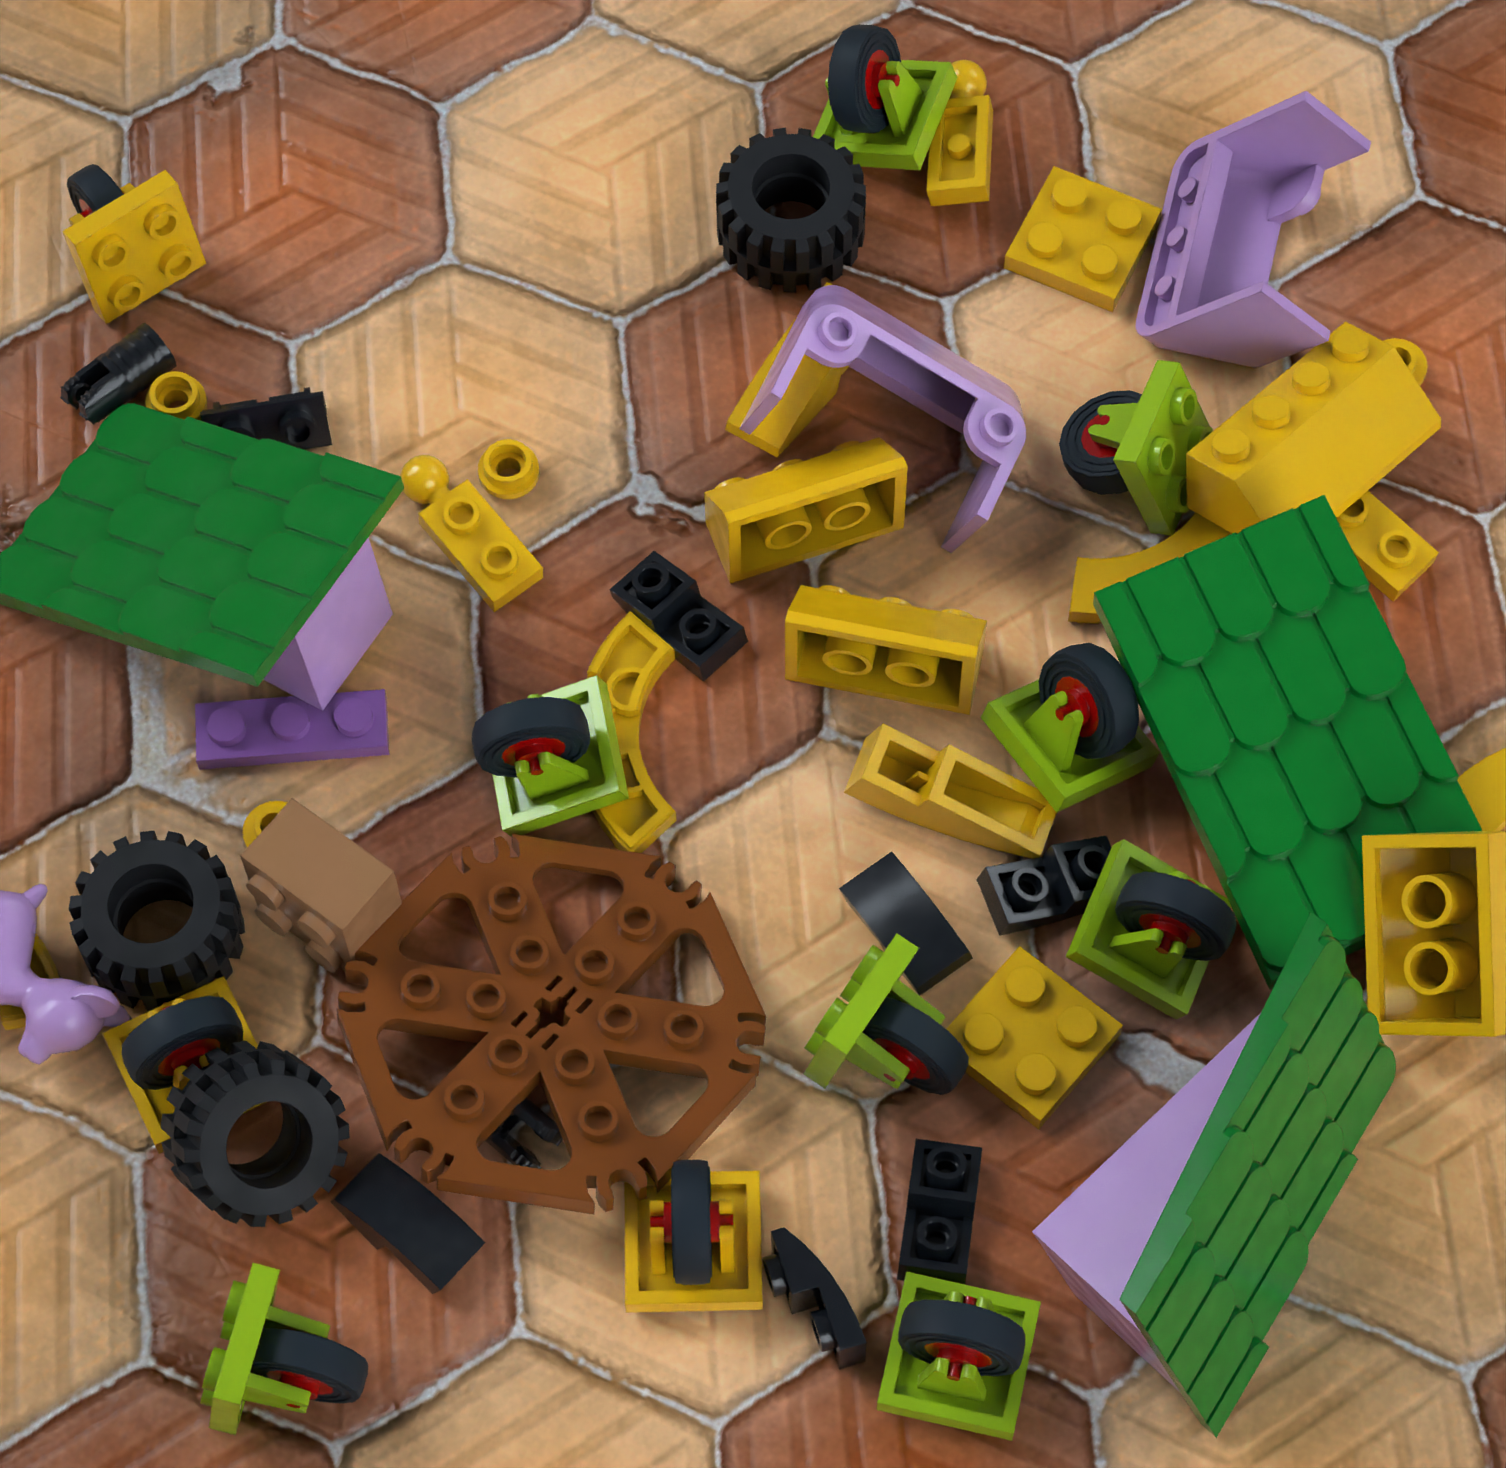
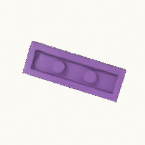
M385 689L335 693L323 711L295 696L195 704L196 762L199 770L389 755L388 711Z

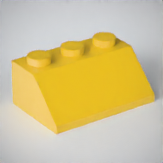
M880 437L862 443L859 441H849L838 445L830 453L805 461L801 459L788 460L779 464L770 472L748 479L741 477L731 478L721 482L713 490L704 492L705 523L730 584L903 529L908 471L904 457Z
M800 585L785 619V680L970 715L984 651L987 620L974 618L970 613L959 609L936 611L915 607L909 602L896 597H883L878 600L851 595L847 590L832 585H823L818 588Z
M1506 831L1363 835L1362 857L1367 1008L1378 1020L1380 1035L1476 1037L1505 1035Z

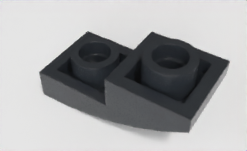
M656 551L649 554L610 589L613 599L627 614L631 611L675 649V659L702 681H705L748 642L742 625L704 599L700 594L696 580Z
M1107 835L1053 844L1040 858L985 867L976 880L999 936L1041 927L1084 914L1112 848Z
M892 851L839 888L848 905L879 941L884 951L896 933L919 948L902 974L919 996L973 959L970 951Z
M923 1139L915 1140L897 1280L904 1281L906 1272L965 1284L981 1164V1147Z
M380 1153L376 1154L330 1201L377 1250L386 1246L432 1294L442 1290L486 1243L430 1190Z
M783 1227L771 1231L772 1254L762 1257L773 1296L785 1294L792 1314L814 1307L819 1308V1310L810 1312L812 1328L821 1352L833 1349L839 1370L865 1362L866 1339L853 1309L834 1277L818 1257L786 1228Z

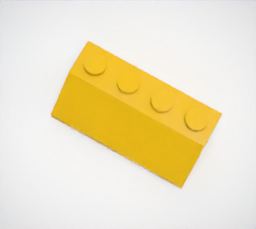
M1345 321L1330 334L1328 342L1311 349L1186 453L1187 508L1232 534L1235 532L1239 533L1242 529L1289 509H1296L1299 505L1322 495H1325L1337 518L1441 428V417L1395 347Z

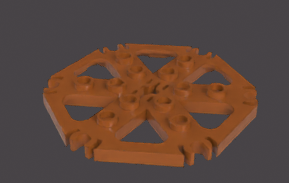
M512 834V848L518 857H510V847L501 836L494 838V854L496 859L490 863L477 861L473 856L470 846L463 847L461 854L463 873L454 864L451 852L355 952V960L346 962V982L364 985L366 989L360 993L339 991V1009L336 1008L337 1020L386 1151L396 1140L394 1154L395 1160L400 1164L414 1151L422 1150L430 1153L431 1157L421 1166V1180L426 1184L437 1180V1190L586 1214L594 1215L595 1202L589 1195L587 1188H596L597 1202L605 1212L613 1210L614 1196L610 1187L616 1182H627L633 1187L639 1201L646 1199L648 1177L645 1171L649 1173L655 1182L658 1193L671 1179L673 1162L688 1160L756 1086V1077L759 1075L761 1056L745 1054L738 1048L744 1044L764 1045L766 1015L711 892L699 904L702 884L697 880L683 892L669 890L667 887L675 880L676 865L668 862L660 867L661 856ZM546 868H560L606 875L617 879L624 890L621 897L563 955L533 883L537 873ZM449 898H460L467 902L495 974L410 961L401 954L399 946L402 940L440 902ZM685 933L695 935L702 941L724 990L722 998L710 1006L625 994L662 954ZM557 982H559L551 991H549ZM565 1008L563 1027L556 1023H551L546 1028L542 1027L539 1030L540 1011L552 1015L558 1009L563 1010ZM383 1029L478 1044L427 1096L420 1099H408L400 1095L395 1088L378 1043V1036ZM609 1064L705 1078L708 1086L706 1091L667 1133L655 1137L647 1136L636 1128ZM541 1084L571 1158L570 1161L560 1169L544 1170L493 1162L482 1157L478 1152V1148L512 1113L511 1111ZM448 1165L449 1168L443 1173L445 1166Z

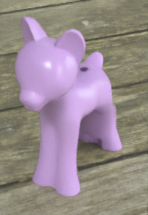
M44 884L35 885L22 894L0 890V1005H12L23 1009L26 1015V1025L18 1051L32 1063L39 1065L52 1054L78 1051L91 1043L103 1026L116 1027L132 1019L126 1009L120 1005L111 990L96 985H88L77 980L40 978L32 971L30 965L37 927L36 908L46 897L48 891L47 886Z

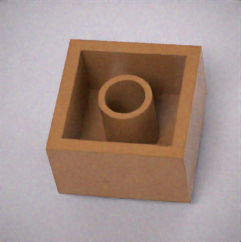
M293 798L240 855L249 880L246 887L255 898L257 904L255 913L258 918L275 933L285 936L290 931L307 943L305 950L309 956L324 969L335 973L338 968L345 971L346 962L355 960V952L402 904L395 872Z

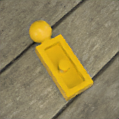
M958 60L951 63L958 78L929 147L927 195L931 206L989 201L993 107L990 95H984L987 87L986 75L977 63L970 60Z
M430 455L415 456L403 466L400 476L404 485L403 492L416 503L430 504L418 513L419 524L493 612L499 610L543 578V567L468 479L450 491L448 489L449 474L447 468L439 459Z
M1369 491L1336 518L1366 578L1393 602L1434 563L1439 554L1436 549Z

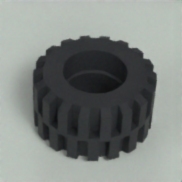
M786 128L773 129V136L765 138L759 133L749 138V148L738 145L730 153L731 163H723L719 171V183H716L717 236L719 245L723 246V256L728 264L737 263L738 274L747 281L756 276L759 287L771 290L774 284L783 285V292L796 293V286L806 284L809 291L821 288L822 278L827 277L833 282L842 276L843 265L851 267L858 258V247H862L865 235L866 185H863L864 174L860 164L853 165V154L845 146L836 150L835 139L825 134L819 139L811 137V130L803 128L798 129V134H787ZM795 201L810 205L818 211L799 219H783L773 216L764 210L777 203Z
M155 831L140 832L141 841L129 844L125 836L113 842L116 851L109 856L100 850L90 859L94 867L92 874L81 871L75 885L80 895L70 896L69 911L74 920L69 922L71 932L91 976L95 977L99 987L111 990L112 993L116 992L120 1003L134 1009L137 1002L142 1000L147 1012L161 1006L163 1002L172 1001L204 986L215 978L224 976L227 980L233 972L229 958L240 959L244 947L240 938V934L245 933L244 918L231 878L228 877L224 864L217 855L210 857L207 846L194 839L186 846L183 835L168 831L165 840H158ZM174 900L185 903L193 908L185 926L174 936L164 941L139 943L123 936L132 916L150 903Z
M247 1041L231 1043L230 1055H227L218 1047L205 1053L209 1065L199 1069L192 1063L182 1073L189 1079V1082L183 1090L173 1086L167 1097V1100L175 1106L174 1113L162 1114L161 1129L171 1137V1139L162 1142L165 1157L174 1164L171 1168L172 1172L211 1211H216L223 1219L235 1224L241 1218L250 1227H265L267 1215L278 1224L293 1220L291 1209L297 1206L307 1213L318 1204L313 1198L316 1191L322 1187L329 1193L337 1180L330 1175L333 1165L344 1167L348 1152L338 1145L340 1140L350 1138L349 1124L338 1116L346 1110L341 1098L330 1090L332 1085L321 1074L289 1051L285 1050L283 1052L274 1044L260 1041L256 1049ZM269 1101L280 1102L283 1111V1124L280 1135L272 1148L262 1157L252 1162L229 1164L226 1153L227 1139L236 1120L246 1110L257 1104Z

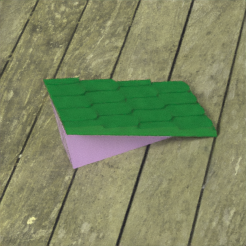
M135 403L122 404L102 422L97 431L96 439L85 453L74 459L62 474L59 486L52 495L31 512L25 522L22 533L15 542L0 553V604L258 687L265 680L323 711L393 615L369 536L404 490L401 476L327 452L322 456L273 439L259 440L188 416L184 420Z
M1325 495L1301 504L1296 509H1289L1242 529L1239 533L1235 532L1188 552L1183 557H1176L1129 577L1124 582H1117L1094 592L1093 599L1095 610L1121 666L1132 682L1138 704L1269 990L1273 989L1311 912L1328 924L1334 938L1343 946L1346 956L1365 948L1363 835L1483 831L1457 781L1459 775L1406 672L1405 661L1369 591L1370 584Z
M1312 912L1262 1012L1032 1231L1074 1295L1182 1394L1199 1422L1216 1438L1269 1349V1346L1263 1342V1339L1304 1271L1308 1261V1245L1357 1163L1358 1159L1352 1152L1395 1078L1396 1060L1394 1053L1385 1045L1379 1033L1378 1020L1368 1010L1363 999L1361 984L1352 976L1346 964L1344 948L1334 938L1328 924Z

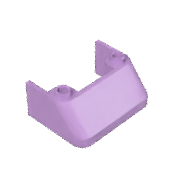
M1304 91L1191 143L1180 154L1172 169L1136 318L1138 334L1158 348L1253 368L1264 366L1328 342L1331 331L1268 285L1281 223L1311 211L1321 195L1324 171L1369 152L1371 141L1309 92Z
M828 285L817 289L802 306L739 429L750 435L782 399L804 354L827 367L840 368L849 366L962 433L970 450L982 459V463L941 546L952 553L988 521L1024 446L1026 427L1018 396L1006 383L850 290L837 285Z

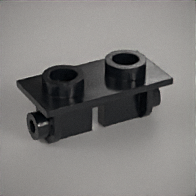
M310 387L304 388V392L269 397V401L258 403L257 399L220 405V402H213V409L200 412L201 421L259 440L273 439L300 449L332 445L323 391L311 393Z

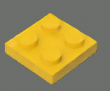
M1053 166L1005 255L1004 269L1113 312L1159 225L1162 209Z
M1019 946L946 1029L963 1046L969 1057L966 1073L1039 1130L1121 1035L1123 1025Z

